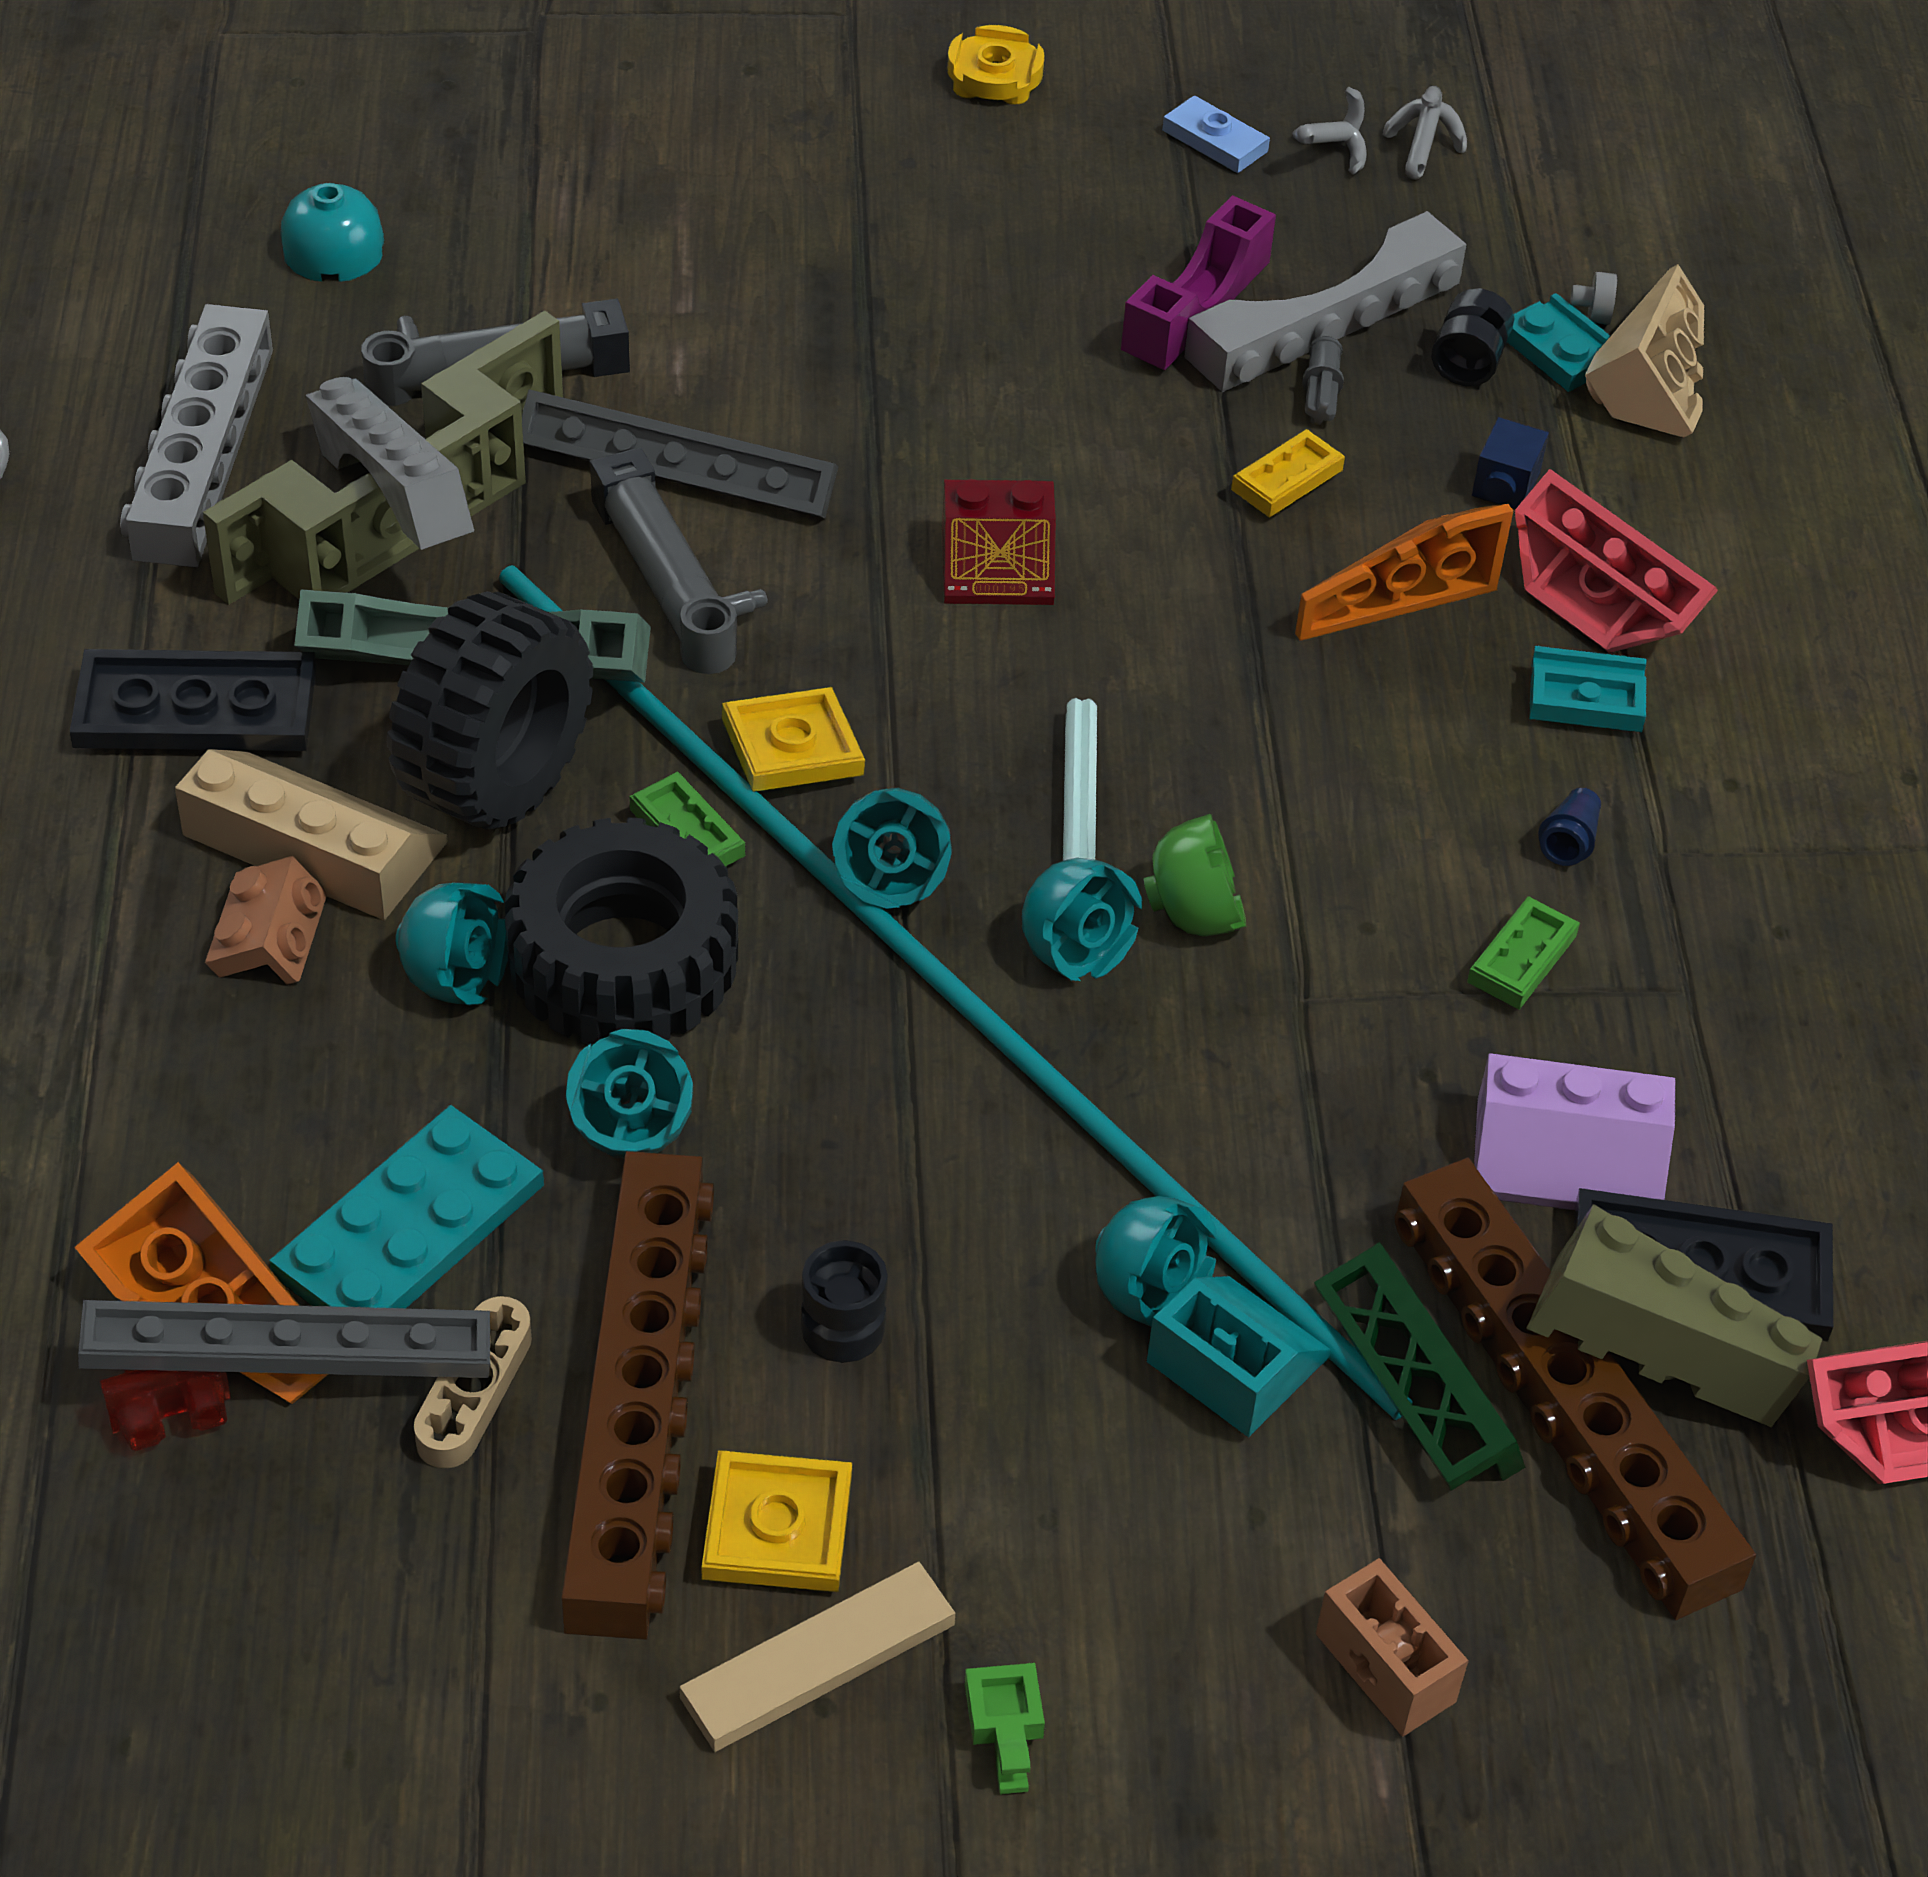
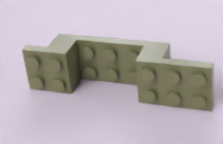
M546 311L516 326L513 330L477 349L472 354L421 383L425 440L458 468L470 516H473L526 483L522 413L528 390L563 397L559 320ZM290 460L203 511L214 593L228 605L271 579L278 582L297 599H300V590L348 593L419 549L403 533L393 510L370 473L334 493L300 465Z

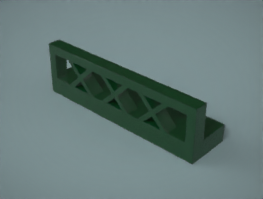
M1380 1242L1314 1282L1318 1293L1451 1491L1491 1466L1494 1467L1503 1481L1526 1468L1516 1439ZM1365 1275L1369 1285L1376 1294L1372 1310L1345 1306L1336 1292ZM1356 1322L1368 1324L1365 1335ZM1380 1326L1401 1330L1409 1342L1405 1360L1381 1356L1376 1353L1374 1346ZM1389 1371L1401 1373L1399 1385ZM1413 1375L1435 1380L1443 1392L1439 1410L1411 1405L1407 1397ZM1452 1407L1454 1408L1456 1413L1451 1412ZM1424 1422L1436 1424L1433 1436ZM1447 1426L1469 1430L1481 1449L1452 1465L1442 1451Z

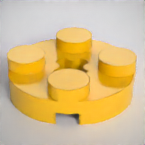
M985 25L975 28V36L968 37L962 41V33L953 39L948 50L947 69L948 75L953 80V90L960 97H980L1003 100L1009 104H1021L1029 99L1030 91L1036 88L1042 80L1044 70L1043 48L1039 43L1037 49L1029 43V35L1022 30L1002 25Z

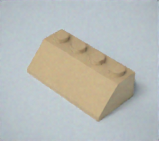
M208 749L175 787L183 836L254 866L294 856L307 872L318 881L325 890L327 897L384 921L447 843V834L249 752Z

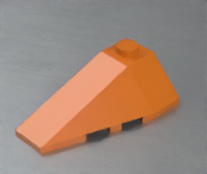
M1509 504L1474 508L1426 520L1301 594L1295 631L1299 641L1497 591L1513 509Z
M179 1162L74 1247L111 1293L121 1301L299 1306L196 1178ZM240 1372L291 1404L295 1403L328 1375Z

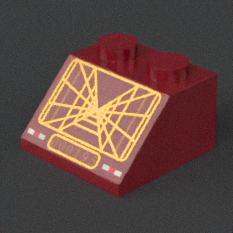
M944 479L942 512L944 604L1054 605L1056 539L1054 481Z

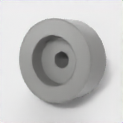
M1595 272L1591 287L1573 285L1570 304L1588 307V318L1595 324L1610 325L1616 298L1617 274Z

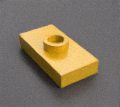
M1306 429L1233 475L1231 490L1270 518L1343 471L1345 456Z

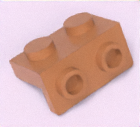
M294 856L259 866H250L236 872L231 882L230 891L219 923L215 928L214 938L205 963L219 978L268 964L286 984L300 981L327 897L325 890Z

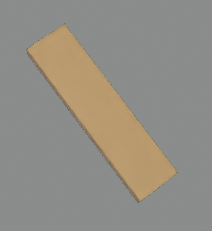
M917 1562L680 1686V1699L713 1751L717 1752L955 1625L956 1613L921 1563Z

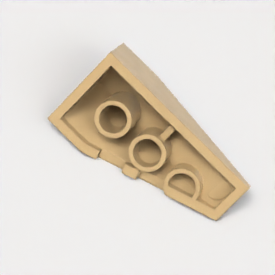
M1678 264L1664 274L1595 353L1585 376L1587 388L1592 398L1598 404H1604L1612 418L1684 438L1693 433L1703 408V399L1698 393L1694 394V383L1703 379V367L1697 361L1695 349L1704 344V304Z

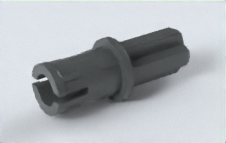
M1329 336L1318 337L1312 341V347L1309 348V368L1304 372L1302 380L1304 390L1307 392L1305 413L1311 416V422L1315 425H1321L1323 420L1332 421L1336 415L1337 394L1340 393L1344 384V377L1340 371L1343 348L1337 339Z

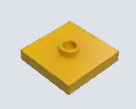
M832 687L722 703V721L752 792L864 775L865 758Z
M718 1450L702 1560V1580L839 1592L852 1478V1462Z

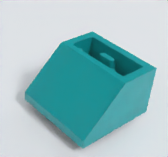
M1230 1276L1195 1277L1153 1317L1147 1363L1249 1438L1330 1357L1331 1349Z

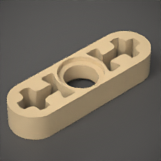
M504 1296L493 1297L483 1301L475 1309L490 1311V1330L498 1331L504 1323L512 1325V1330L501 1332L495 1343V1354L490 1351L489 1375L492 1378L490 1385L479 1392H466L456 1386L455 1382L458 1377H437L415 1418L414 1431L418 1454L427 1464L437 1468H452L463 1464L473 1455L531 1345V1323L527 1308L514 1298ZM453 1408L458 1412L456 1416L457 1435L448 1434L443 1441L435 1440L434 1432L443 1434L453 1418Z

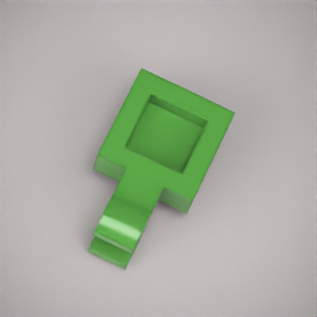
M1035 1663L966 1669L965 1691L973 1745L995 1744L996 1771L1000 1794L1028 1792L1029 1786L1026 1772H1030L1031 1767L1026 1740L1043 1739L1045 1726Z

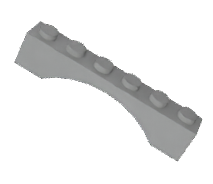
M1426 211L1389 228L1384 244L1374 259L1359 273L1335 287L1312 295L1286 300H1227L1189 317L1184 358L1221 392L1244 382H1249L1263 373L1290 363L1296 358L1309 353L1312 341L1318 337L1329 336L1340 339L1459 284L1466 243Z
M349 377L334 378L322 383L319 391L306 394L322 455L337 469L361 462L383 492L403 533L421 550L474 532L458 468L359 380Z

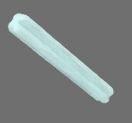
M1074 698L1067 703L1063 861L1077 857L1095 860L1097 705L1091 699L1081 701Z

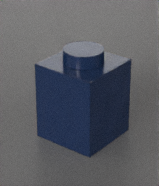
M1498 417L1479 456L1472 496L1500 505L1509 504L1511 508L1516 509L1531 492L1541 472L1549 432Z

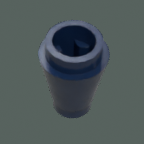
M1587 788L1572 790L1563 802L1541 823L1538 831L1540 848L1545 857L1551 862L1562 866H1572L1585 860L1592 854L1595 847L1601 809V800L1594 791Z

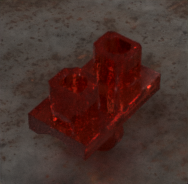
M124 1369L123 1374L100 1380L112 1432L114 1434L121 1431L130 1448L134 1451L158 1445L166 1437L162 1422L163 1418L187 1412L192 1429L200 1431L224 1425L227 1422L226 1399H230L231 1395L226 1372Z

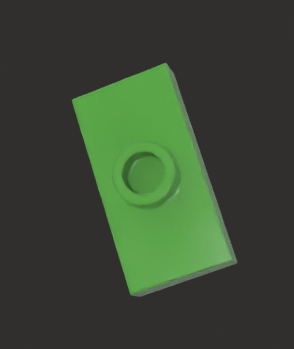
M679 772L629 796L630 811L637 818L645 819L646 825L658 827L661 822L676 827L680 830V837L684 839L690 834L708 847V855L713 853L719 857L725 867L745 857V842Z
M1528 896L1470 968L1467 983L1520 1010L1577 937L1580 922Z

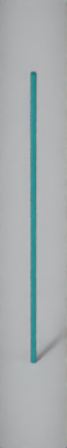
M508 566L501 572L499 582L518 600L546 612L563 611L515 566ZM605 680L1155 1196L1175 1198L1207 1211L1216 1226L1217 1239L1207 1236L1208 1246L1281 1314L1330 1348L1329 1359L1394 1420L1401 1418V1415L1357 1349L889 913L882 907L863 902L848 890L840 878V873L835 863L757 791L752 792L750 784L646 687L640 682ZM1407 1397V1399L1412 1405V1400L1409 1397Z

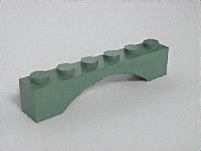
M300 590L294 646L303 652H315L316 659L410 665L413 659L411 653L418 641L426 639L429 634V626L437 617L446 616L448 608L395 601L356 593ZM582 609L549 612L570 621L584 638L590 651L588 657L593 663V677L590 679L645 682L651 626L638 613Z

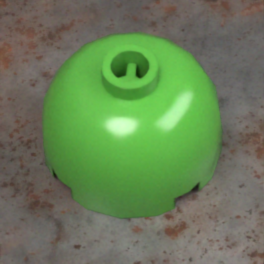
M1208 814L1186 821L1169 830L1159 840L1152 858L1154 875L1144 878L1145 889L1153 911L1165 909L1173 925L1193 935L1206 937L1225 934L1246 927V917L1240 894L1233 896L1236 893L1233 877H1235L1220 830L1216 821H1213L1212 815Z

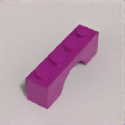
M1232 195L1206 221L1198 247L1178 279L1170 283L1152 275L1125 302L1121 350L1166 370L1185 350L1189 317L1227 300H1234L1270 263L1276 214Z

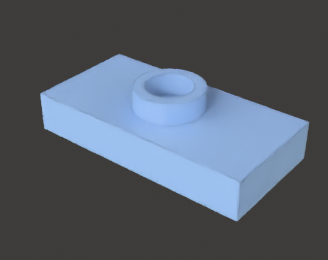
M1195 95L1163 118L1162 130L1236 173H1239L1259 159L1269 149L1270 137Z

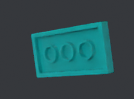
M450 1105L269 1260L270 1269L282 1284L311 1306L407 1308L544 1186L543 1170Z

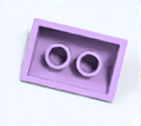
M1489 1053L1478 1096L1474 1166L1498 1199L1502 1201L1575 1210L1579 1188L1664 1200L1675 1128V1078Z

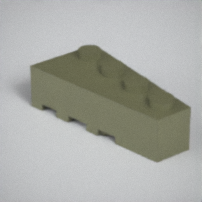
M1594 1204L1558 1255L1527 1326L1528 1330L1545 1337H1549L1555 1329L1578 1338V1350L1603 1359L1606 1353L1610 1351L1633 1360L1639 1364L1640 1375L1659 1383L1674 1378L1690 1383L1695 1397L1769 1427L1774 1425L1810 1378L1807 1360L1817 1358L1822 1342L1821 1337L1810 1332L1800 1321L1781 1315L1752 1298L1742 1287L1723 1281L1694 1264L1684 1253L1665 1247L1636 1230L1626 1219L1611 1215Z

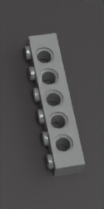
M205 304L198 325H191L188 333V353L185 359H179L176 364L175 388L172 395L166 394L163 399L161 426L159 430H153L150 434L147 464L145 467L140 466L137 469L134 499L132 504L124 505L121 514V534L123 537H129L133 561L198 568L207 543L203 511L214 506L223 497L273 353L268 310Z

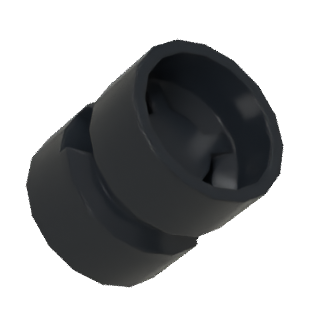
M1481 288L1465 290L1454 298L1444 318L1443 326L1440 328L1434 342L1431 354L1434 367L1442 377L1462 386H1478L1490 380L1496 372L1503 349L1508 342L1514 325V314L1507 301L1495 292Z
M848 1240L829 1242L815 1249L805 1261L802 1272L803 1302L801 1306V1330L803 1339L811 1351L825 1360L840 1363L859 1361L872 1354L883 1340L886 1325L885 1302L887 1299L888 1274L885 1262L878 1253L863 1243Z

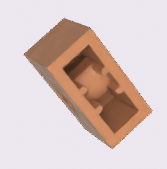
M1380 1558L1325 1591L1316 1635L1402 1737L1457 1702L1469 1660Z

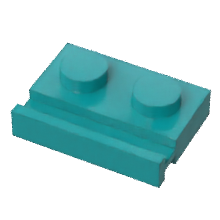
M1555 293L1550 296L1549 302L1542 304L1539 301L1514 314V325L1507 343L1569 392L1586 383L1585 374L1595 353L1609 339L1610 335Z
M1535 646L1531 661L1532 676L1529 719L1642 732L1646 719V659Z

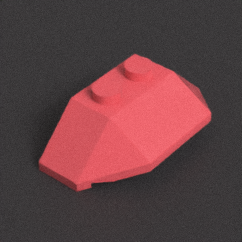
M1551 469L1547 471L1515 509L1525 591L1608 653L1682 634L1718 591L1710 582Z
M1928 1341L1847 1352L1807 1360L1817 1424L1830 1439L1878 1484L1928 1477Z

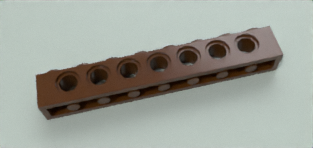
M626 1151L562 1593L564 1634L647 1640L650 1613L663 1614L666 1594V1572L656 1571L658 1553L670 1554L672 1546L674 1513L663 1512L665 1494L677 1495L679 1489L681 1454H671L673 1437L684 1438L686 1432L688 1398L678 1397L680 1381L691 1382L693 1376L695 1343L685 1342L686 1327H698L701 1288L692 1287L693 1273L705 1274L708 1235L698 1234L700 1221L712 1220L714 1203V1183L703 1182V1157L631 1151ZM646 1330H656L657 1332L646 1333V1332H643V1331H646ZM643 1384H644V1385H651V1387H648V1388H636V1387H634V1386L643 1385ZM633 1440H640L645 1442L639 1445L626 1444V1442ZM626 1497L639 1499L633 1503L617 1502V1500ZM615 1556H627L632 1558L631 1560L623 1563H614L608 1561V1559Z
M1469 1157L1404 1182L1398 1210L1395 1214V1225L1400 1238L1408 1247L1415 1248L1428 1267V1273L1434 1287L1442 1295L1447 1294L1460 1312L1464 1328L1469 1337L1475 1343H1481L1493 1359L1498 1376L1504 1387L1511 1393L1516 1392L1528 1409L1533 1426L1539 1437L1544 1442L1551 1443L1563 1459L1574 1487L1581 1494H1587L1603 1516V1523L1611 1540L1617 1546L1624 1547L1638 1566L1642 1582L1648 1593L1654 1599L1661 1600L1676 1621L1742 1591L1757 1554L1612 1354L1608 1351L1603 1359L1578 1350V1338L1555 1329L1549 1337L1527 1329L1551 1270ZM1592 1431H1597V1432H1600V1433H1602V1434H1604V1435H1599V1434H1596V1433H1594V1432H1592ZM1628 1482L1639 1484L1642 1487L1633 1486ZM1665 1534L1674 1535L1680 1540L1671 1539Z

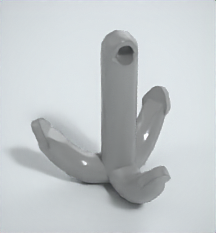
M1437 86L1428 87L1422 98L1415 99L1399 109L1386 122L1383 130V135L1391 138L1397 135L1398 131L1407 123L1419 117L1405 168L1407 177L1412 180L1423 176L1438 120L1448 130L1457 152L1464 153L1467 148V138L1463 124L1454 109L1442 102V92Z
M1348 87L1345 90L1348 112L1343 121L1301 125L1294 130L1293 137L1301 144L1344 141L1350 150V169L1348 171L1353 175L1363 169L1366 162L1367 149L1365 141L1359 132L1364 118L1365 106L1361 93Z

